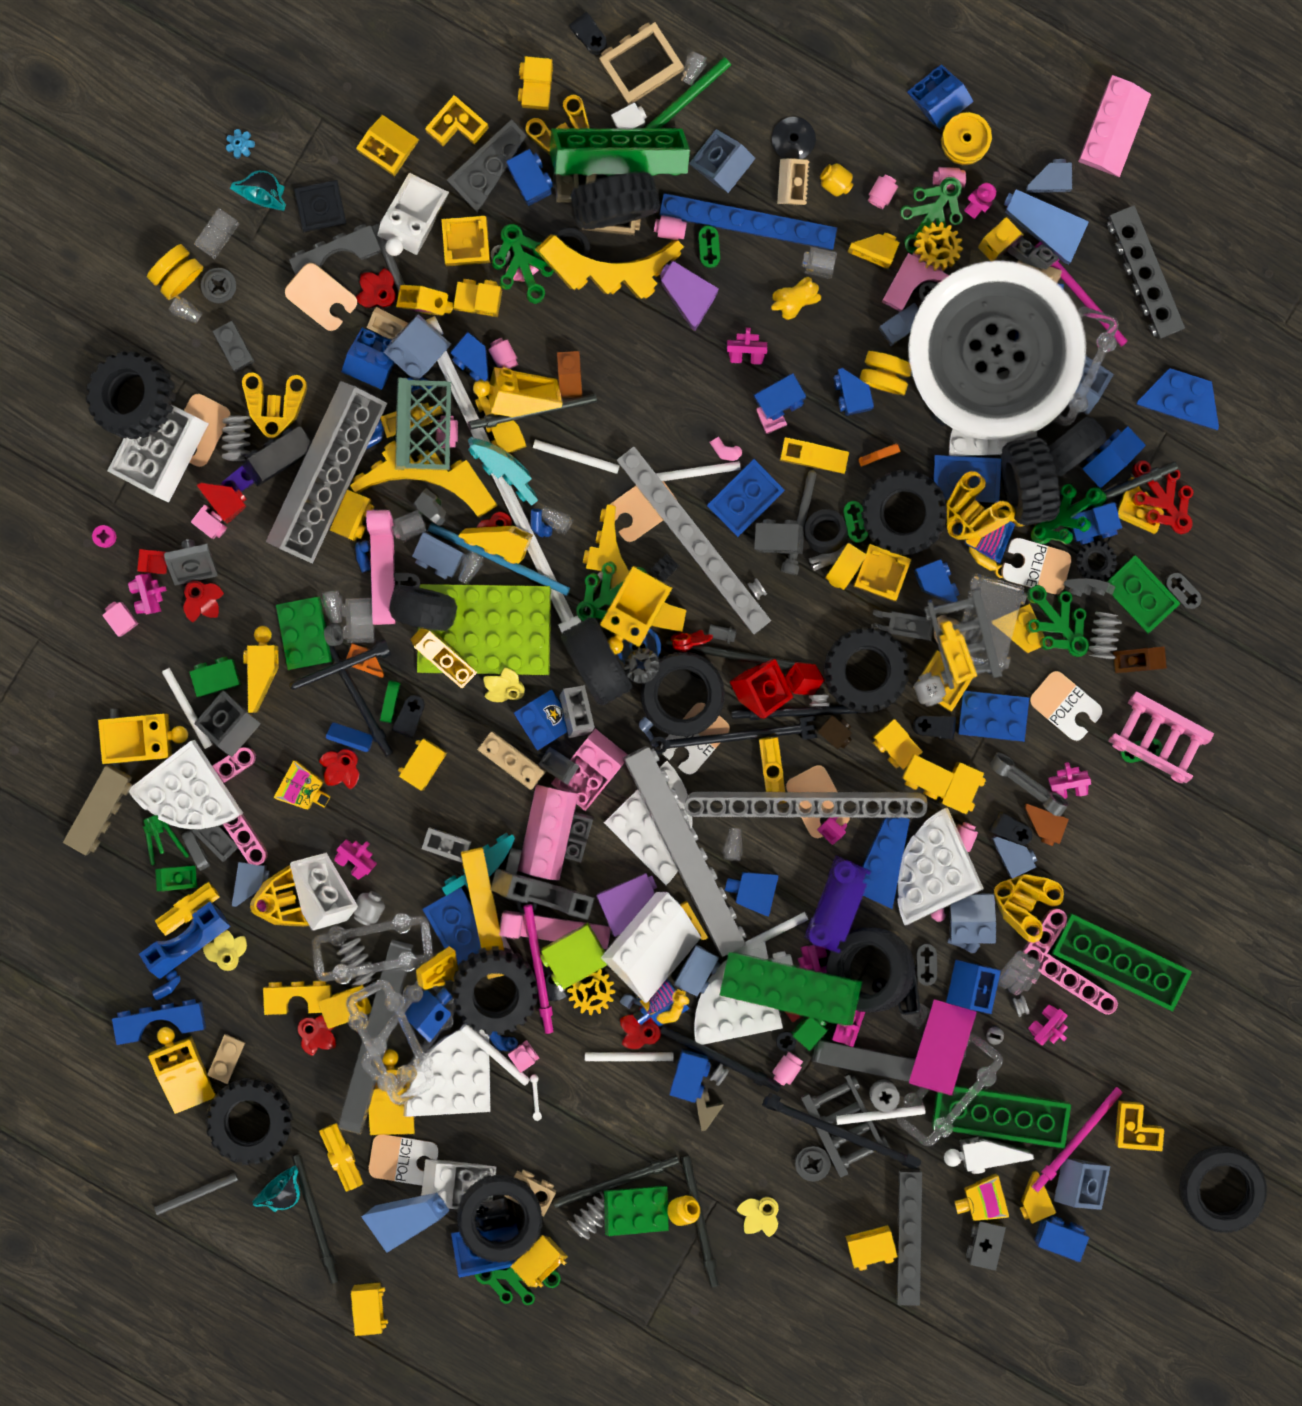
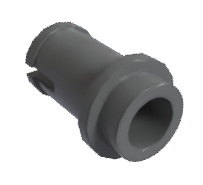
M711 624L708 634H712L714 639L724 640L730 644V642H735L737 629H733L732 626L726 628Z

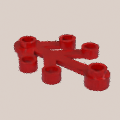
M1144 460L1137 462L1132 467L1133 476L1137 478L1149 473L1150 469H1152L1151 465ZM1141 465L1146 468V472L1141 470ZM1179 470L1174 471L1175 478H1172L1170 473L1165 475L1167 479L1166 491L1162 489L1157 481L1154 482L1152 480L1147 483L1157 498L1149 497L1142 491L1133 495L1132 501L1136 506L1146 505L1166 509L1170 515H1160L1159 511L1152 509L1145 515V519L1149 524L1160 523L1169 525L1178 534H1186L1191 530L1192 519L1187 512L1189 498L1193 496V489L1187 485L1180 488L1178 491L1180 497L1179 509L1177 510L1173 504L1176 480L1180 478ZM1183 490H1187L1189 495L1185 496ZM1137 495L1143 498L1142 502L1137 500ZM1150 513L1155 515V520L1150 518ZM1180 519L1185 522V526L1180 524Z

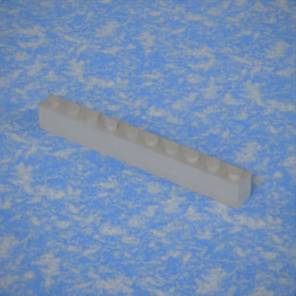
M632 447L618 458V464L751 633L754 635L771 622L767 614L637 449Z
M645 746L623 757L719 955L723 957L729 952L745 946L744 939L747 938L741 926L737 927L734 921L737 916L731 906L727 907L724 901L727 899L723 888H718L715 882L718 879L712 867L708 868L705 862L708 857L702 847L698 848L695 842L698 840L694 829H689L686 823L689 819L683 808L679 809L676 803L679 798L673 788L669 789L666 783L669 778L664 768L660 770L657 764L659 757L654 748L650 750L648 746Z

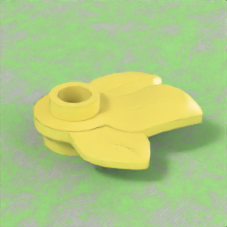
M505 667L501 676L484 677L485 687L489 690L485 694V698L492 702H504L508 699L518 700L524 696L525 688L522 682L519 681L518 674Z
M225 930L214 939V942L206 944L203 947V952L209 961L216 962L222 970L231 971L237 967L239 957L245 953L247 942L244 936L234 939L230 931ZM226 956L231 957V960L228 963H224V958Z
M764 1197L760 1200L750 1198L742 1202L737 1208L740 1214L746 1216L744 1222V1232L746 1234L763 1230L770 1237L777 1230L778 1221L776 1215L779 1208L773 1198ZM769 1204L772 1209L766 1212L763 1210L764 1205Z

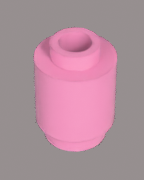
M938 167L937 172L933 173V185L940 186L943 179L955 177L960 181L962 188H965V170ZM949 184L946 189L953 190L954 185Z
M884 175V177L879 176L869 193L868 202L880 209H884L885 205L888 206L898 188L895 184L896 180L888 175Z
M661 215V218L655 221L654 232H658L657 237L684 239L687 222L682 221L680 218Z
M499 338L490 344L489 352L498 368L512 369L518 365L516 361L518 358L508 340L503 341L502 338Z
M440 416V420L437 421L440 423L446 416ZM450 416V448L456 447V442H458V421L454 420V416ZM438 428L436 430V442L440 445L445 440V434Z
M963 822V825H957V830L967 852H970L978 832L975 831L976 826Z
M788 1052L786 1056L783 1055L772 1073L775 1075L773 1079L783 1086L786 1083L790 1085L801 1070L803 1061L791 1052Z

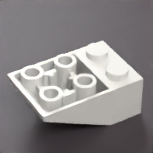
M426 1159L421 1196L438 1193L448 1209H458L466 1190L478 1180L490 1175H496V1166ZM493 1196L488 1197L483 1202L492 1201Z

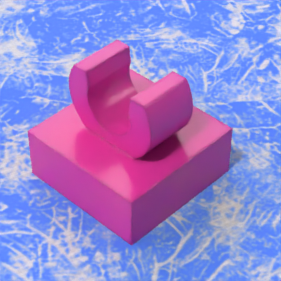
M838 817L828 818L817 829L832 845L846 833L847 824L845 823L840 826L836 822Z

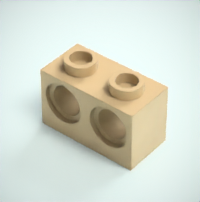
M524 1169L522 1172L517 1170L514 1178L526 1182L534 1194L538 1191H544L547 1194V1200L539 1202L542 1216L544 1217L556 1194V1190L553 1189L554 1185L546 1180H542V1182L534 1179V1174ZM507 1195L504 1196V1197H506V1198H508V1199H510V1200H512V1201H514V1202L520 1204V1203H519L517 1200H515L514 1198H512V1197H510V1196H507Z

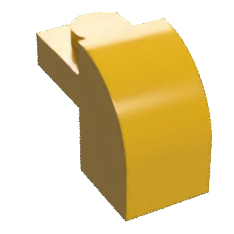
M848 543L825 579L832 586L845 590L867 554Z

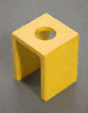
M363 985L334 994L332 997L318 1002L327 1028L353 1021L371 1013L372 1010Z

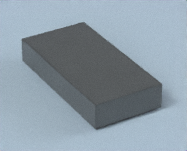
M551 747L548 748L538 766L567 785L579 768V765Z

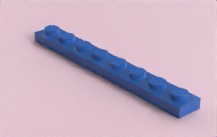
M669 194L663 195L660 217L661 215L675 217L686 222L833 250L837 227Z

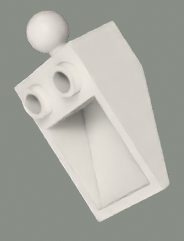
M411 173L408 174L382 219L377 235L387 240L385 249L389 255L397 256L403 249L415 255L418 254L449 192Z
M983 1136L960 1140L962 1152L956 1149H949L944 1154V1161L947 1165L954 1167L963 1160L966 1170L972 1171V1174L983 1173L985 1168L1033 1160V1155L1028 1149Z

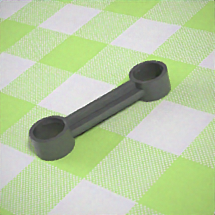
M997 752L989 763L992 770L1001 776L1009 777L1040 800L1045 809L1053 815L1061 816L1068 807L1069 803L1064 797L1058 793L1048 791L1017 768L1014 761L1007 755Z

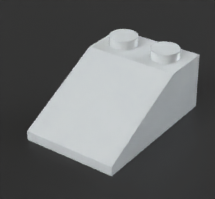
M327 853L291 862L290 867L301 911L312 931L347 921L358 905Z

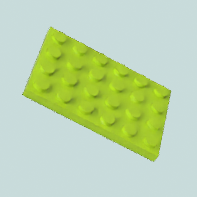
M420 584L419 588L440 592L455 599L457 612L454 624L447 631H433L447 642L477 672L476 674H502L503 669L506 667L515 671L518 675H550V586ZM418 651L417 673H443Z

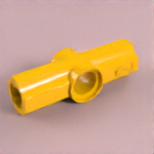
M778 737L759 739L766 792H785ZM774 765L779 768L776 776H769L767 774L769 766ZM779 801V802H778V805H779V804H783V803H787V802H786V801Z
M208 882L193 894H188L174 904L172 909L156 919L155 922L166 936L179 928L183 923H188L192 920V914L207 903H213L220 896L214 886Z
M335 1123L319 1130L320 1136L328 1150L329 1161L333 1169L337 1171L345 1191L347 1192L362 1185L363 1179L354 1163L356 1162L350 1146L346 1144L338 1124Z

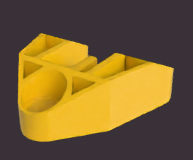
M570 95L565 98L563 108L573 128L590 129L582 99L577 95ZM570 100H577L580 107L577 111L571 112L567 109V103ZM530 119L526 124L527 135L550 155L551 130L549 131L541 119ZM565 122V123L559 125V126H558L557 128H555V129H570V128L568 127V125H567L566 122ZM539 123L542 126L541 133L538 135L531 134L529 131L530 125Z
M252 372L246 374L242 379V386L251 418L266 437L271 439L279 437L297 419L306 395L307 382L299 375L289 377L286 383V395H284L283 417H280L281 396L268 395L267 417L263 416L264 395L262 378ZM249 377H256L259 384L257 388L249 389L247 387L246 381ZM295 379H299L303 383L302 389L298 392L293 391L290 387L291 382ZM270 422H275L278 425V431L273 435L266 432V425Z
M977 472L965 473L958 481L947 502V531L951 537L957 540L984 537L1009 523L1015 517V509L1008 502L999 501L987 510H984L985 508L975 500L986 484L984 477ZM975 476L979 477L980 484L975 488H971L969 486L970 479ZM1004 506L1009 507V515L1001 518L999 510ZM959 523L963 524L962 533L955 535L953 533L954 526Z
M290 865L263 882L251 900L250 909L253 914L274 925L310 926L305 920L301 907L280 912L281 907L295 904L296 896L293 895V891L278 895L275 893L277 890L295 886ZM260 899L266 903V909L263 912L257 909V902Z
M1023 874L997 884L994 889V896L1003 919L1025 940L1033 943L1039 941L1043 935L1041 922L1029 913L1034 909L1036 900L1052 907L1058 906L1063 902L1064 892L1058 882L1048 878ZM1001 889H1007L1010 892L1008 896H998V892ZM1050 891H1057L1060 897L1052 900L1047 894ZM1034 926L1038 928L1039 933L1036 936H1031L1026 932L1027 929Z

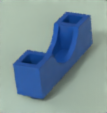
M209 902L192 914V922L182 934L171 940L156 941L139 955L148 970L161 979L231 926L221 910Z
M195 999L182 1001L183 1005L175 1007L174 1003L160 1005L161 1009L152 1010V1007L140 1008L139 1013L131 1014L130 1010L118 1012V1017L112 1019L116 1045L141 1040L145 1027L155 1020L170 1021L179 1028L181 1033L204 1030L206 1023L202 1002L196 1003Z

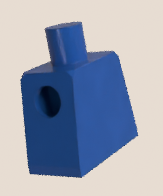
M742 872L740 881L727 878L725 891L737 894L735 903L769 917L779 875Z
M445 988L435 997L428 990H425L402 1009L400 1013L430 1042L450 1018L451 1012L445 1005L453 996Z

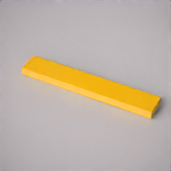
M483 848L463 851L461 856L481 948L485 947L486 951L492 950V946H498L499 950H504L502 936H499L500 927L492 890H490L491 885ZM496 973L487 975L488 979L504 976L503 974Z

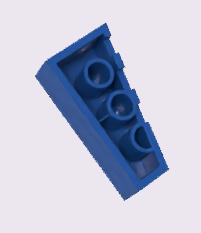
M884 818L862 864V867L871 870V874H866L863 883L867 884L863 896L891 909L893 908L910 821L908 818Z

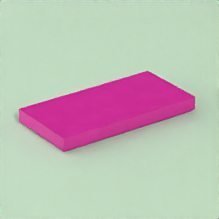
M938 1000L933 1001L909 1080L910 1084L952 1096L977 1014L976 1011Z

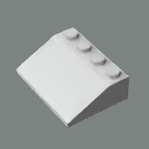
M171 405L174 407L172 413H168L166 417L168 421L165 425L161 423L159 425L160 430L156 433L150 431V436L146 438L140 436L138 439L133 440L124 438L107 470L166 502L170 501L209 424Z
M656 892L601 958L644 1003H647L701 939V936L683 908L669 893Z

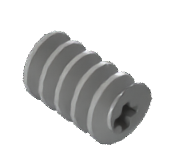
M229 416L222 420L223 423L229 425L222 428L223 432L228 433V435L222 437L223 441L228 442V444L222 446L223 450L228 451V453L222 454L223 459L239 462L247 460L244 456L248 455L250 451L245 450L244 447L249 446L250 442L245 441L244 438L249 437L250 434L244 432V429L250 428L251 425L244 423V421L251 419L250 416Z
M1095 612V615L1100 617V619L1094 620L1093 623L1099 628L1092 629V633L1096 634L1097 637L1090 638V641L1096 645L1089 647V650L1094 652V654L1089 656L1115 659L1116 656L1111 654L1110 651L1117 650V647L1112 645V642L1119 641V639L1113 636V634L1120 632V629L1116 628L1115 625L1122 624V621L1116 618L1118 615Z
M360 937L339 946L341 949L337 952V955H345L340 962L349 964L344 971H352L348 979L356 980L351 985L352 987H357L376 979L372 978L376 971L368 970L372 962H364L368 954L360 953L365 948L364 945L357 946L361 941Z
M885 1079L878 1080L870 1088V1099L878 1110L887 1112L896 1108L900 1097L898 1090L892 1082ZM886 1091L887 1099L883 1100L881 1092Z
M600 1192L601 1199L593 1197L595 1205L589 1202L586 1203L588 1211L580 1209L581 1217L576 1214L573 1215L575 1223L567 1221L580 1237L590 1239L589 1231L592 1233L597 1232L595 1225L603 1227L602 1219L605 1220L604 1194Z

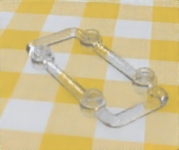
M1081 307L1077 310L1080 320H1082L1083 316H1087L1110 325L1107 332L1100 334L1097 338L1096 343L1099 349L1079 392L1074 393L1068 402L1071 409L1067 417L1058 415L1052 421L1063 426L1071 425L1075 421L1078 412H1083L1088 408L1086 395L1106 353L1113 351L1117 345L1114 335L1119 326L1118 320L1114 316L1088 307Z
M399 913L394 917L393 921L346 930L340 926H333L329 929L328 933L317 935L312 940L315 975L323 982L335 980L339 984H345L353 976L394 968L412 971L416 968L417 964L428 962L433 956L429 922L424 916L409 917L407 914ZM420 924L424 954L414 955L412 952L405 951L398 959L349 968L345 964H339L332 972L324 973L321 943L330 942L338 946L343 944L346 938L392 929L399 933H405L410 930L411 926Z
M418 979L414 985L405 987L403 1001L378 1037H372L367 1041V1052L362 1059L363 1069L388 1092L394 1094L400 1092L406 1083H411L416 1079V1068L442 1030L450 1029L454 1022L452 1016L456 1012V1006L452 998L448 1002L449 1006L447 1008L451 1012L450 1018L430 1042L425 1039L408 1065L399 1067L397 1071L398 1080L395 1084L390 1082L370 1063L375 1055H381L385 1052L386 1039L409 1006L422 999L423 991L418 985ZM434 986L432 989L438 994L444 987Z
M379 980L348 997L346 1006L351 1015L348 1023L351 1029L359 1032L379 1074L377 1079L378 1087L382 1091H387L393 1103L401 1105L434 1086L435 1077L431 1070L433 1059L429 1054L423 1053L402 1009L405 1003L403 996L395 993L388 981ZM381 989L384 990L387 996L385 1007L395 1013L415 1055L413 1060L414 1068L419 1072H423L426 1078V1082L400 1096L395 1089L397 1078L394 1074L387 1072L366 1028L368 1017L365 1013L359 1012L355 1005L356 1002Z
M974 1033L970 1034L967 1046L970 1042L974 1043L994 1059V1062L989 1067H982L978 1070L976 1083L946 1118L941 1117L935 1120L933 1125L934 1132L929 1137H926L905 1119L907 1116L896 1118L899 1126L924 1146H932L940 1137L949 1136L953 1131L952 1123L984 1086H991L996 1081V1072L1003 1064V1057L997 1050ZM920 1087L916 1093H908L904 1097L903 1108L922 1106V1098L930 1089Z

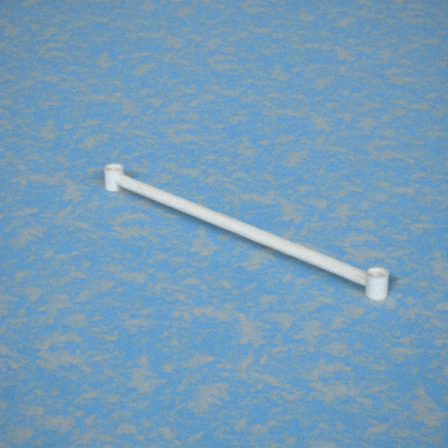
M435 316L425 320L441 335L443 334ZM446 350L437 362L446 381L451 382V392L468 425V421L477 420L479 417ZM483 427L470 430L473 438L491 443ZM492 473L491 475L516 527L533 534L528 547V553L538 573L557 581L512 486H509L502 476L497 479ZM551 589V601L562 621L558 626L563 633L565 630L571 629L570 627L577 625L581 620L578 616H573L564 595Z

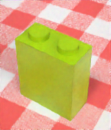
M588 922L543 947L541 950L542 955H540L546 967L550 966L553 971L551 977L556 986L561 985L563 990L607 965L601 958L605 950Z

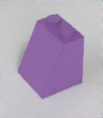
M673 261L671 265L666 264L660 274L662 279L661 285L690 328L695 331L717 296L719 289Z
M647 873L597 894L614 937L624 931L655 894L653 889H656L657 886L653 876L648 877Z

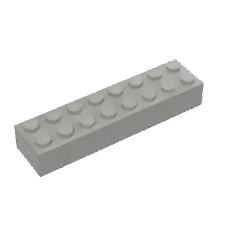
M340 381L266 540L267 543L313 564L387 405L386 402L355 386Z

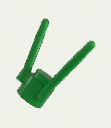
M158 815L143 820L145 824L143 829L146 834L151 865H155L151 836H154L159 852L163 854L164 850L159 834L164 832L163 828H165L184 857H189L169 825L159 820Z

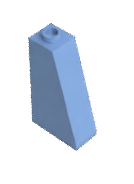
M1017 189L1013 194L1009 193L1004 203L1007 206L1005 213L1039 242L1041 241L1060 260L1069 265L1089 222Z
M432 1193L375 1205L361 1217L384 1250L389 1252L439 1221L450 1210L438 1193Z

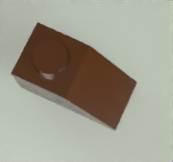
M1165 646L1113 651V654L1116 656L1114 659L1115 673L1167 668Z

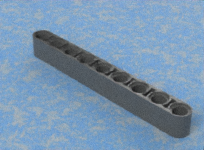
M392 940L390 943L339 1123V1129L357 1134L362 1133L412 958L414 945Z

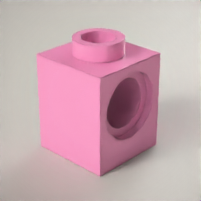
M116 602L111 603L105 608L106 613L102 615L118 637H122L139 624L123 602L118 604Z

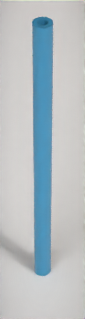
M431 523L428 531L544 586H550L551 589L567 596L570 591L569 587L521 564L509 563L498 554H489L478 545H469L459 535L434 523Z

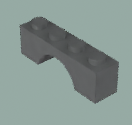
M366 224L355 227L353 233L348 235L345 232L333 237L334 241L327 244L325 241L313 245V249L308 252L300 250L292 254L293 258L289 259L295 275L307 263H314L322 269L326 259L336 252H351L361 260L381 253L382 250L371 225L366 226Z

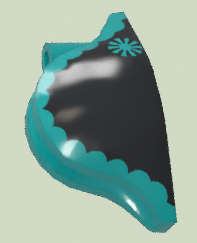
M255 171L246 179L231 184V190L255 204L281 211L285 210L286 204L281 197L285 187L280 185L276 177L267 171Z
M295 1165L270 1181L252 1201L255 1207L267 1206L273 1212L293 1207L300 1197L299 1186L296 1181L298 1174L297 1166Z

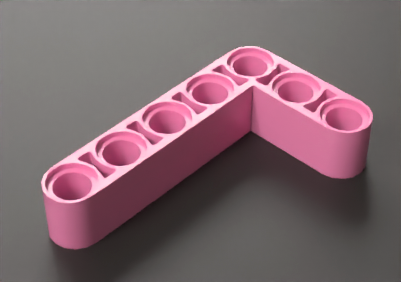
M390 510L367 511V530L370 534L373 625L396 624V620L391 617L389 612L390 601L395 588L393 516Z
M242 747L233 757L228 755L212 767L222 782L225 783L250 767L256 760V754L251 748ZM242 751L250 753L251 759L248 763L240 761L239 755ZM224 763H228L232 767V772L228 776L221 772V767ZM243 814L238 816L236 824L232 825L229 822L223 824L250 864L260 865L266 861L268 857L267 850ZM241 831H247L250 834V840L247 843L240 841L239 834ZM254 849L262 852V859L260 861L252 859L251 853Z
M1058 908L1050 909L1041 921L1043 931H1047L1050 935L1049 941L1046 943H1041L1040 941L1027 942L1021 953L1022 960L1104 1014L1114 1013L1118 1007V1002L1114 996L1047 954L1067 923V916L1062 910ZM1054 913H1060L1062 916L1061 922L1057 925L1051 923V916ZM1036 928L1032 936H1036L1039 933L1038 928ZM1030 950H1036L1038 953L1037 959L1033 962L1027 960V953ZM1049 962L1056 964V971L1052 974H1048L1045 970V966ZM1068 974H1073L1075 977L1074 983L1070 986L1065 985L1064 977ZM1086 986H1092L1093 995L1088 998L1084 997L1082 994L1083 989ZM1110 998L1112 1006L1106 1010L1102 1009V1000Z
M504 911L502 913L499 936L509 938L529 937L525 914ZM534 915L538 939L555 941L586 924L585 922ZM589 923L603 949H608L611 928L609 926Z

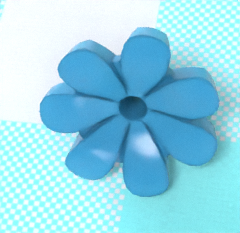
M240 129L234 130V136H227L226 140L230 144L226 146V150L228 152L234 151V157L237 159L241 157V153L246 157L249 156L251 152L248 148L255 146V142L249 140L251 133L246 131L242 134Z

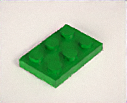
M1136 555L1106 581L1115 586L1111 596L1147 634L1181 604Z
M320 597L276 605L288 670L332 662L330 648L324 637L326 626Z
M667 1186L604 1191L605 1235L616 1236L669 1231Z

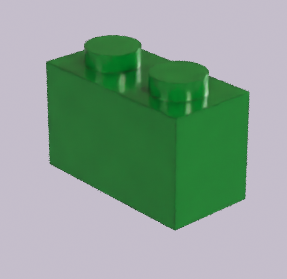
M228 656L215 659L216 664L207 666V663L195 665L194 670L189 671L196 696L201 697L242 685L234 659L228 660Z
M805 1016L791 1033L795 1039L810 1051L827 1032L826 1023L824 1020Z

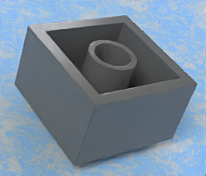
M222 691L194 724L216 746L233 757L261 723L248 713L238 701L225 691Z

